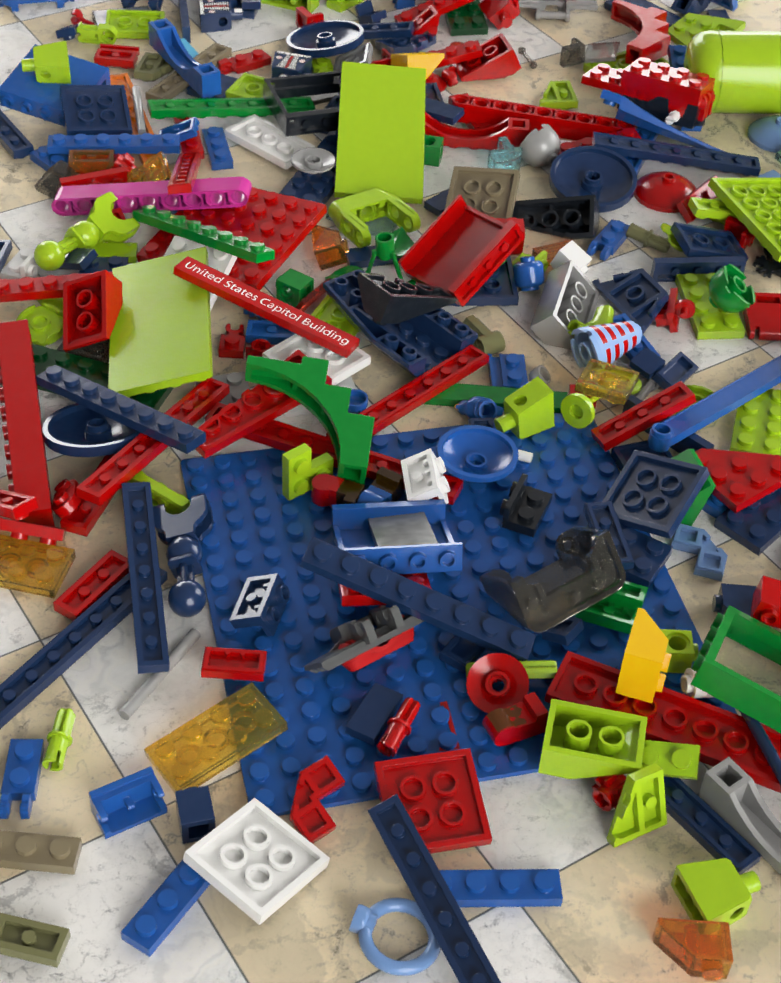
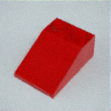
M502 32L480 44L483 57L452 64L456 68V73L462 82L505 78L522 69L514 49Z
M107 270L63 283V350L65 352L110 339L123 305L122 282Z

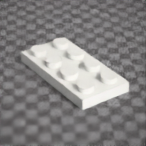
M255 114L225 129L226 138L285 170L293 166L291 158L295 152L304 148H315V145L296 135L286 137L280 127Z

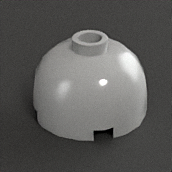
M549 124L541 125L543 129L539 131L535 128L525 137L520 145L522 151L518 152V155L530 166L543 167L547 164L551 165L558 156L561 144L560 138Z

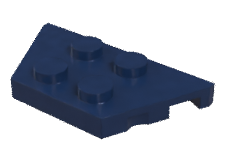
M643 268L613 275L614 280L600 283L599 279L592 281L593 286L619 314L626 313L631 321L641 327L642 334H644L669 300L667 291Z

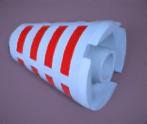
M630 320L574 329L571 335L575 334V336L570 340V345L575 361L580 368L585 367L588 370L584 372L589 376L599 374L641 342V327Z

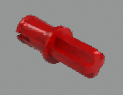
M411 697L405 698L396 716L388 720L386 732L377 744V748L382 754L394 757L405 736L410 735L412 731L410 725L420 708L418 701Z

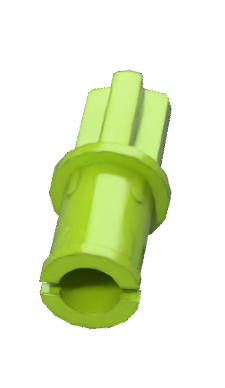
M60 708L57 711L53 729L47 735L49 743L42 766L47 769L49 763L52 762L51 771L63 769L67 748L73 742L71 733L76 715L70 708Z

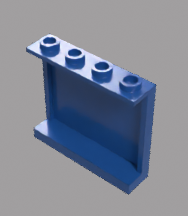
M33 47L23 59L34 58ZM68 55L71 84L37 82L35 71L23 72L22 63L20 62L0 86V104L6 108L65 127L60 85H110L109 68Z
M444 499L332 505V534L337 548L396 574L462 571L463 544L462 542L455 543L445 521L446 503ZM424 512L438 541V544L375 547L369 530L368 519Z

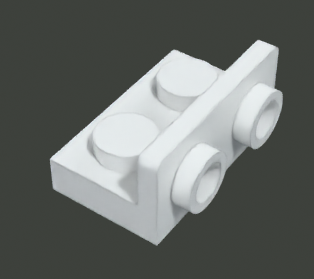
M22 247L2 269L0 278L20 279L23 277H37L42 269L34 260L35 249Z
M431 448L401 460L408 501L429 500L438 496L439 499H444L446 504L449 503L447 493L450 492V486L445 476H443V473L446 472V467L442 458H436Z

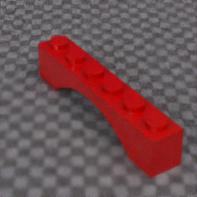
M425 112V135L444 137L443 146L451 148L465 147L473 150L490 149L491 151L502 150L518 153L522 151L520 145L529 134L530 119L507 118L500 123L485 128L462 129L441 123Z

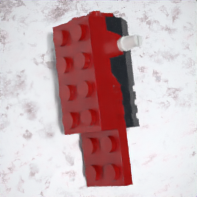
M639 58L625 69L610 68L608 64L601 63L582 75L581 84L606 89L625 96L668 125L673 124L688 129L704 126L706 118L711 115L716 97L713 91L715 78L709 77L706 73L696 74L689 72L690 70L687 68H673L667 63L657 64L651 62L648 58Z

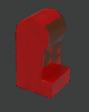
M532 692L524 695L522 702L508 706L505 709L499 708L491 711L485 716L482 724L496 746H506L544 733L549 712L536 693Z

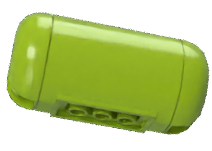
M707 30L693 36L686 48L683 66L689 69V72L696 74L706 73L709 77L715 78L713 91L716 97L711 113L781 114V32Z

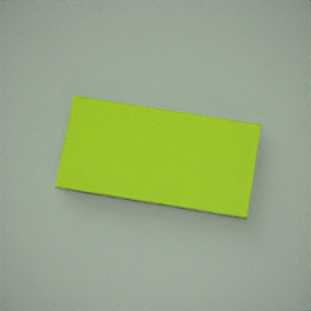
M342 61L334 197L344 198L379 188L396 195L405 203L423 204L425 68Z
M206 246L112 268L113 276L122 282L123 305L110 336L109 389L130 398L134 395L149 394L164 388H176L190 382H202L207 378L213 377L210 292L173 274L174 267L187 256L209 266Z

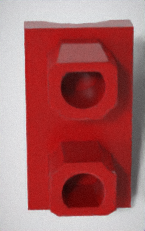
M678 287L670 288L669 300L655 317L657 327L669 326L671 333L678 332L680 318L687 319L692 317L696 309L695 304L689 299L678 301Z

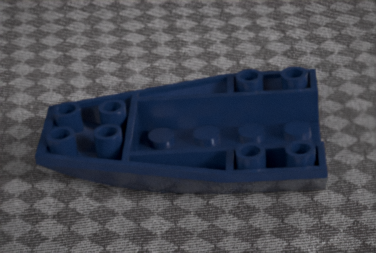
M360 269L323 283V288L351 325L374 347L416 378L467 346L473 345L478 338V333L441 308L398 324L386 323V325H379L372 321L373 317L364 312L357 276L358 273L366 272Z

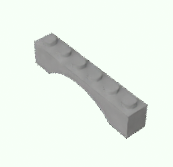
M728 757L705 772L699 796L781 875V824L766 805L753 779Z

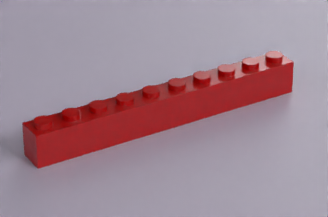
M28 319L0 323V385H3V387H0V402L5 403V406H0L2 421L7 422L6 425H2L4 440L9 441V444H4L6 460H11L10 464H6L8 480H13V484H8V490L36 497L39 508L29 512V516L20 521L55 527L46 450L42 433V418L32 338Z

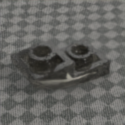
M60 160L44 173L35 184V188L37 191L54 199L60 188L59 178L78 175L80 169Z

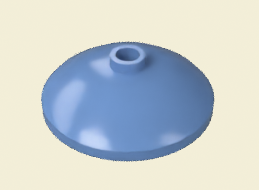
M781 116L762 117L752 122L747 132L749 140L761 149L781 154Z

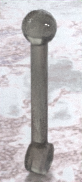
M519 47L518 53L526 58L530 63V68L535 69L537 63L532 61L527 55L526 48Z

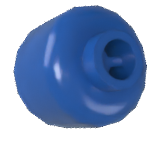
M534 256L520 257L521 262H517L513 266L516 286L521 288V291L539 290V286L545 281L543 263L535 260Z

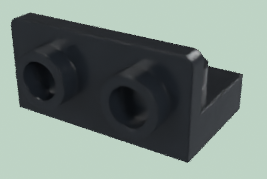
M522 473L519 481H514L511 486L509 500L504 499L500 508V515L503 516L502 527L534 537L551 504L553 494L527 486L528 475Z

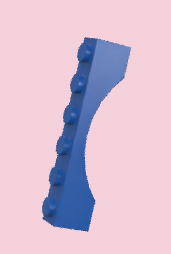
M167 18L148 22L149 44L202 98H212L215 95L221 94V71L212 62L200 64L195 61L184 47L175 26Z

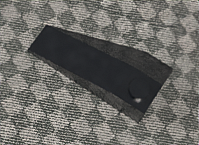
M595 195L515 201L512 217L523 219L525 229L571 240L595 238L599 228L600 206Z
M358 273L357 276L364 312L373 317L372 321L379 325H386V323L398 324L454 304L457 300L450 293L437 286L418 282L414 286L399 278H395L394 282L384 280L385 277L376 273Z

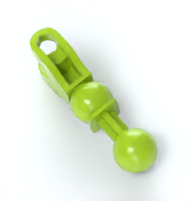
M108 192L95 200L86 221H79L68 228L63 240L58 243L52 240L39 243L34 251V260L41 269L55 271L63 265L65 255L76 248L93 249L102 242L124 243L136 234L141 225L133 217L126 220L115 217L111 210L118 198L112 192Z

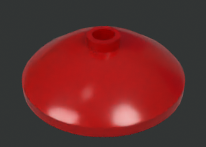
M653 172L637 180L634 196L639 203L649 209L664 213H679L676 204L697 188L690 180L679 174Z

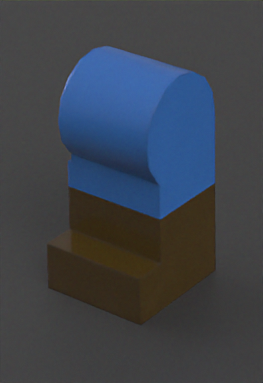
M381 467L376 473V479L368 489L361 493L357 503L397 502L402 496L403 476L385 467Z

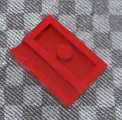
M100 44V48L97 49L94 56V63L105 67L134 68L138 55H140V49L135 46Z

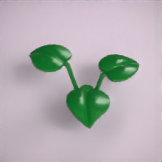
M403 227L398 228L392 233L380 232L375 236L376 249L371 250L372 256L365 271L366 273H371L375 258L378 256L382 261L392 259L398 278L403 279L397 258H402L414 244ZM345 266L336 270L330 276L325 277V280L329 281L357 269L364 270L358 266ZM411 279L408 283L415 286L416 281Z

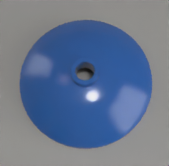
M481 425L460 426L446 432L440 438L437 445V458H442L446 471L456 478L467 482L490 483L498 481L511 474L518 463L519 452L516 444L506 434L491 427Z

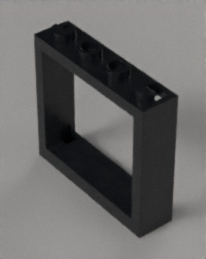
M341 71L264 79L263 98L286 137L338 131L339 107L288 113L280 99L338 93L340 96Z

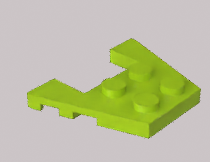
M687 13L668 28V34L671 35V41L676 45L688 46L693 36L699 32L707 30L743 31L746 22Z

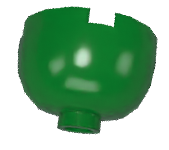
M732 264L723 266L709 281L710 303L713 307L727 313H739L755 303L756 296L751 285L746 286L743 280L747 277L736 266Z

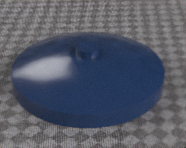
M327 20L307 24L297 28L287 36V49L290 53L312 56V58L343 54L363 43L365 39L364 29L360 24L347 20Z
M579 146L562 152L554 159L550 168L549 184L553 193L558 198L595 195L600 206V213L619 209L632 199L637 185V175L632 164L617 152L598 146Z
M78 403L57 410L44 421L42 426L43 439L46 446L54 452L73 457H100L116 454L140 434V432Z

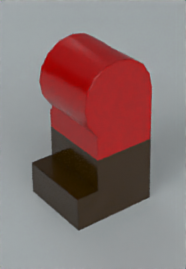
M319 474L311 482V499L314 504L322 507L330 506L332 508V505L356 504L359 496L364 491L365 485L329 474Z

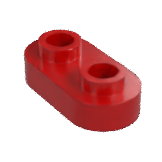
M64 479L54 489L56 493L52 501V510L59 518L68 516L81 502V498L77 497L76 487L80 484L75 479Z

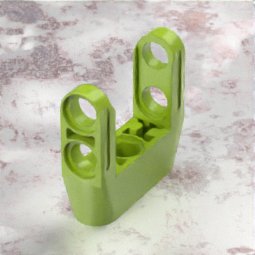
M379 188L337 199L331 203L328 209V214L338 230L359 248L371 244V234L368 226L365 224L366 222L386 216L398 227H403L405 232L408 233L419 230L421 226L420 217L416 211L396 195Z

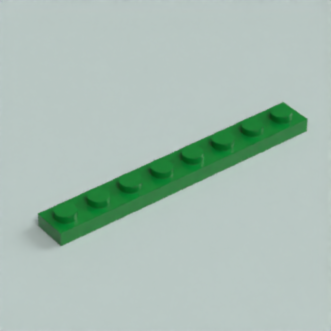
M310 96L280 99L288 113L315 110V105ZM263 97L147 100V109L150 117L156 119H184L186 117L225 118L227 116L243 118L253 114L259 117L273 115Z
M144 205L142 209L133 210V218L138 222L257 264L275 259L274 249L265 247V244L261 242L248 241L247 237H236L232 235V232L219 231L215 226H205L200 221L187 220L185 216L173 215L168 210H158L154 205Z

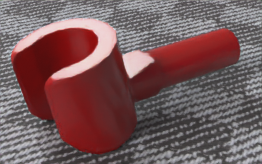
M73 9L71 12L74 15L70 19L71 23L77 24L82 22L95 25V23L85 19L82 11L79 9Z

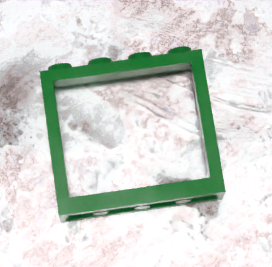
M729 605L724 615L718 612L710 626V630L691 668L696 671L691 685L781 733V696L715 661L724 638L727 636L781 665V632Z

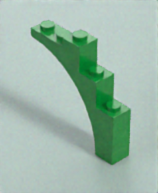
M248 355L245 381L265 385L280 391L308 409L325 428L334 446L338 463L337 477L364 485L375 417L348 413L352 388L326 384L329 360L303 356L300 364Z

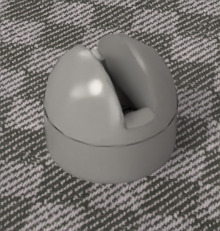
M543 365L537 366L529 374V381L539 377L546 385L551 382L550 374Z

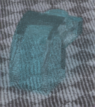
M507 136L498 137L497 149L489 150L487 168L520 170L522 147H514Z

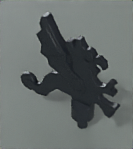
M763 248L767 259L764 255H761V257L756 256L753 266L759 265V267H763H757L756 271L759 273L766 272L763 273V277L771 278L772 273L781 277V262L776 261L769 251Z

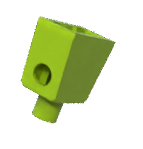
M66 41L34 46V58L21 59L23 72L35 71L37 82L71 84Z
M539 377L534 378L504 399V415L494 420L497 430L502 433L511 430L518 439H524L554 427L553 390Z
M727 858L677 865L671 881L673 890L701 939L743 918L747 914L752 901L751 893L761 889L759 877L754 871L739 875L731 860Z

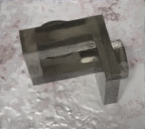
M572 38L571 45L562 46L560 65L565 68L582 64L586 45L577 38Z

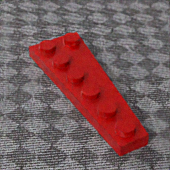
M297 350L284 361L301 364L302 357L306 355ZM327 375L326 384L332 385V379ZM258 384L251 390L248 388L241 394L239 400L235 403L227 404L218 414L213 415L198 427V429L206 433V442L195 450L206 459L301 403L265 385Z

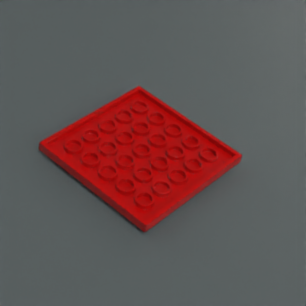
M252 187L245 206L178 210L174 215H183L187 220H197L202 225L215 226L219 231H229L236 237H247L248 241L261 242L265 244V247L274 249V260L257 264L237 257L228 275L260 291L327 213L326 204ZM160 229L136 254L138 262L163 257L173 237L177 235Z

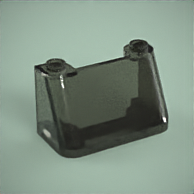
M574 526L561 533L556 540L555 547L559 560L525 578L522 576L511 578L510 574L505 570L494 569L479 576L486 593L524 628L533 632H544L612 595L623 587L626 574L610 531Z

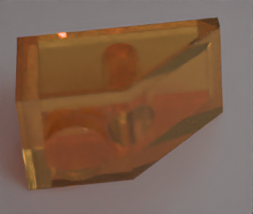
M316 225L311 230L314 254L321 271L348 263L346 253L350 252L347 240L342 239L337 230Z
M671 918L657 919L652 936L653 943L691 977H702L708 981L727 979L733 963L729 922Z

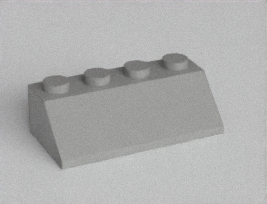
M572 260L549 272L530 325L534 335L539 337L544 344L570 350V340L574 336L568 333L570 331L567 330L569 322L574 319L584 324L591 321L600 294Z

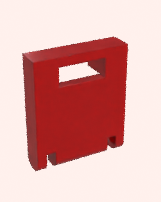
M755 293V303L743 311L748 339H754L755 329H757L758 340L781 341V293Z

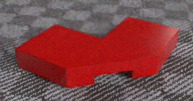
M328 755L299 772L289 818L296 831L312 844L336 829V824L320 800L345 785L344 778Z

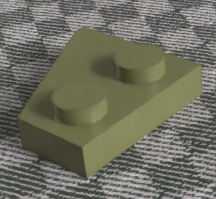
M145 52L134 70V79H141L145 82L155 81L174 69L159 54Z

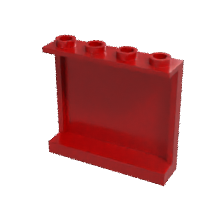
M459 194L403 255L398 264L407 277L418 283L441 287L457 298L456 304L464 307L524 240L525 236L517 222L510 219L505 224L468 206L462 195Z

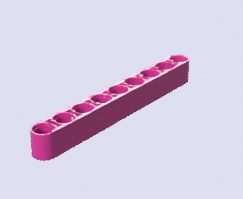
M245 177L196 179L192 193L169 195L167 189L169 180L63 186L58 189L51 206L52 210L60 216L89 215L95 200L108 192H112L118 198L113 209L121 208L123 213H133V210L142 209L144 205H154L158 210L168 211L242 207L248 202L252 184Z

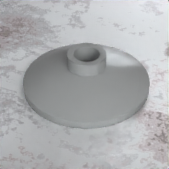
M304 148L292 155L291 162L301 172L317 174L332 169L335 165V156L322 148Z

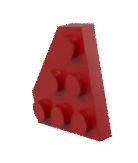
M707 448L695 451L704 467L708 468L710 477L716 485L712 494L735 514L781 488V456Z

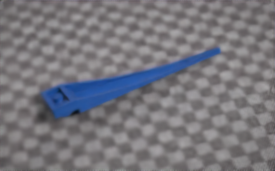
M606 89L602 90L600 98L604 99V104L613 107L616 106V103L620 104L615 119L696 148L726 152L668 125L625 96Z

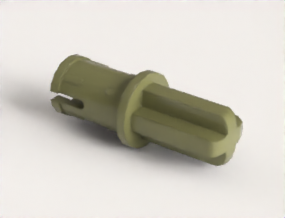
M632 223L626 232L627 237L643 243L644 247L648 245L663 253H667L671 245L668 239L655 234L653 230L648 231Z

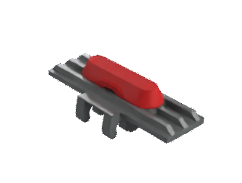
M379 605L370 610L368 615L357 621H348L332 629L330 637L335 644L328 653L304 665L305 671L318 673L329 671L342 665L350 672L357 671L414 641V626L424 621L407 613L401 614L397 605L390 608L385 605Z

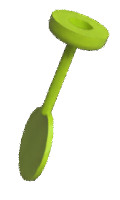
M606 369L601 371L597 375L596 380L602 390L591 398L581 393H571L566 396L561 403L563 418L574 428L581 429L587 427L593 422L595 417L593 403L607 393L620 396L638 393L642 387L638 376L622 369Z

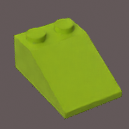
M551 698L538 773L566 779L631 774L640 770L642 767L648 717Z

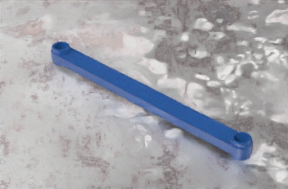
M781 355L665 421L653 424L648 437L649 448L656 452H666L672 445L781 383Z

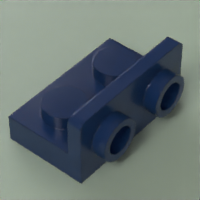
M279 574L247 577L229 620L235 629L260 625L267 636L275 635L290 597L289 589Z

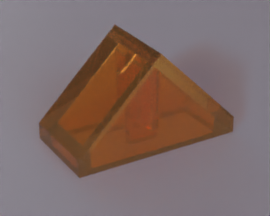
M69 150L68 164L79 174L107 170L114 166V150Z

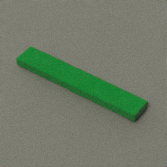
M456 383L424 404L454 407L462 400L481 396L493 400L504 411V399L519 388ZM553 391L554 413H561V403L568 396V392Z

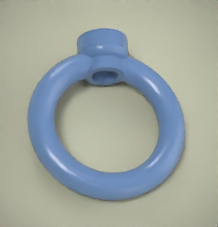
M388 898L375 903L370 908L359 904L350 924L349 931L358 934L359 944L365 957L375 967L392 975L408 976L424 971L433 964L441 950L418 904L410 899ZM391 912H403L417 918L424 925L428 934V944L425 951L417 958L408 961L394 960L382 954L372 938L377 920L381 916Z

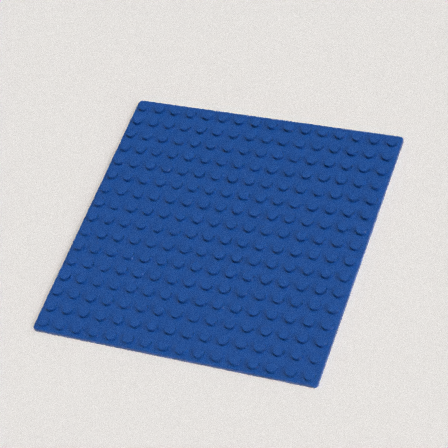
M554 413L555 426L524 439H518L511 430L504 433L513 440L517 449L533 453L531 463L518 460L514 471L498 481L490 483L463 481V488L453 505L446 504L445 521L454 542H462L463 544L462 571L427 573L431 589L535 634L536 637L527 661L555 660L558 671L567 651H571L621 670L629 634L583 621L584 629L566 646L544 640L541 632L533 628L524 617L526 613L539 611L557 612L575 617L577 607L584 595L585 586L592 571L628 581L570 555L572 545L588 525L583 511L584 504L602 502L620 472L611 457L610 451L605 452L592 437L591 430L597 427L595 420L587 427L578 429L569 425L563 418L562 413ZM467 424L372 436L370 450L403 460L431 448L437 458V445L440 438L451 429L466 426ZM276 448L209 456L206 459L203 457L189 458L181 461V471L187 499L191 503L192 496L205 493L213 513L214 527L202 540L203 557L200 564L203 569L202 576L216 646L220 648L267 651L264 682L223 679L248 803L256 798L277 816L290 814L299 772L328 755L344 778L345 785L320 800L324 808L380 799L373 768L374 762L453 751L458 742L460 749H471L478 782L538 772L545 732L506 746H496L482 724L483 719L488 713L478 709L468 695L466 672L463 673L439 659L440 651L455 634L424 621L414 626V641L357 671L350 672L342 665L329 671L318 673L305 671L304 665L328 653L335 645L330 637L332 629L348 621H357L368 615L370 610L379 606L342 607L338 583L300 567L313 537L335 546L332 534V508L330 506L322 507L314 504L311 499V490L290 501L282 495V454L285 451ZM333 467V476L337 477V468ZM446 471L445 473H443V474H446V475L453 476V475H451V474H450L449 472H447V471ZM522 473L528 475L527 486L553 494L551 504L534 537L502 527L503 516L500 515L502 502L504 499L509 500L511 486L514 481H519ZM365 478L364 490L368 489L374 480ZM402 489V496L398 501H408L406 490ZM634 529V530H636V531H638V532H641V533H643V534H645V535L651 537L650 533H647V532H644V531H640V530ZM664 565L648 588L642 609H645L660 629L692 631L693 643L698 644V651H700L703 642ZM278 573L284 584L288 587L290 597L275 635L267 636L260 625L235 629L229 620L247 577ZM486 649V650L478 657V659H480L481 657H483V656H485V655H487V654H491V653H495V652H493V651H491V650H489V649ZM661 672L666 674L663 687L687 695L683 693L680 685V679L684 673ZM529 679L528 694L535 692L549 712L550 703L545 702V695L553 679ZM501 681L493 684L495 691H501L504 688V683ZM374 683L403 694V701L393 717L396 716L405 698L411 697L420 703L419 711L410 725L412 731L409 736H405L394 757L382 754L377 748V744L386 732L388 725L374 746L345 733V726ZM715 697L698 699L737 714L735 708ZM447 701L450 713L444 706H440V702ZM450 714L452 717L456 734L451 732L449 728L448 721L450 718ZM439 747L446 751H439Z

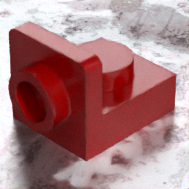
M303 6L296 7V26L298 28L307 24L324 21L323 13L311 14Z

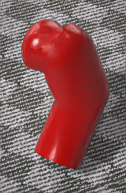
M449 66L442 71L441 77L444 81H447L449 87L458 84V76L454 66Z

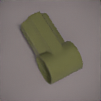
M474 315L466 317L463 324L468 325L469 328L478 333V338L473 343L474 347L487 355H494L505 350V340L501 332L498 330L491 332Z

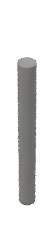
M135 85L132 87L137 131L138 135L146 133L140 88Z
M191 629L169 654V672L200 638L201 635L196 629ZM169 672L152 673L119 710V715L123 719L128 720Z

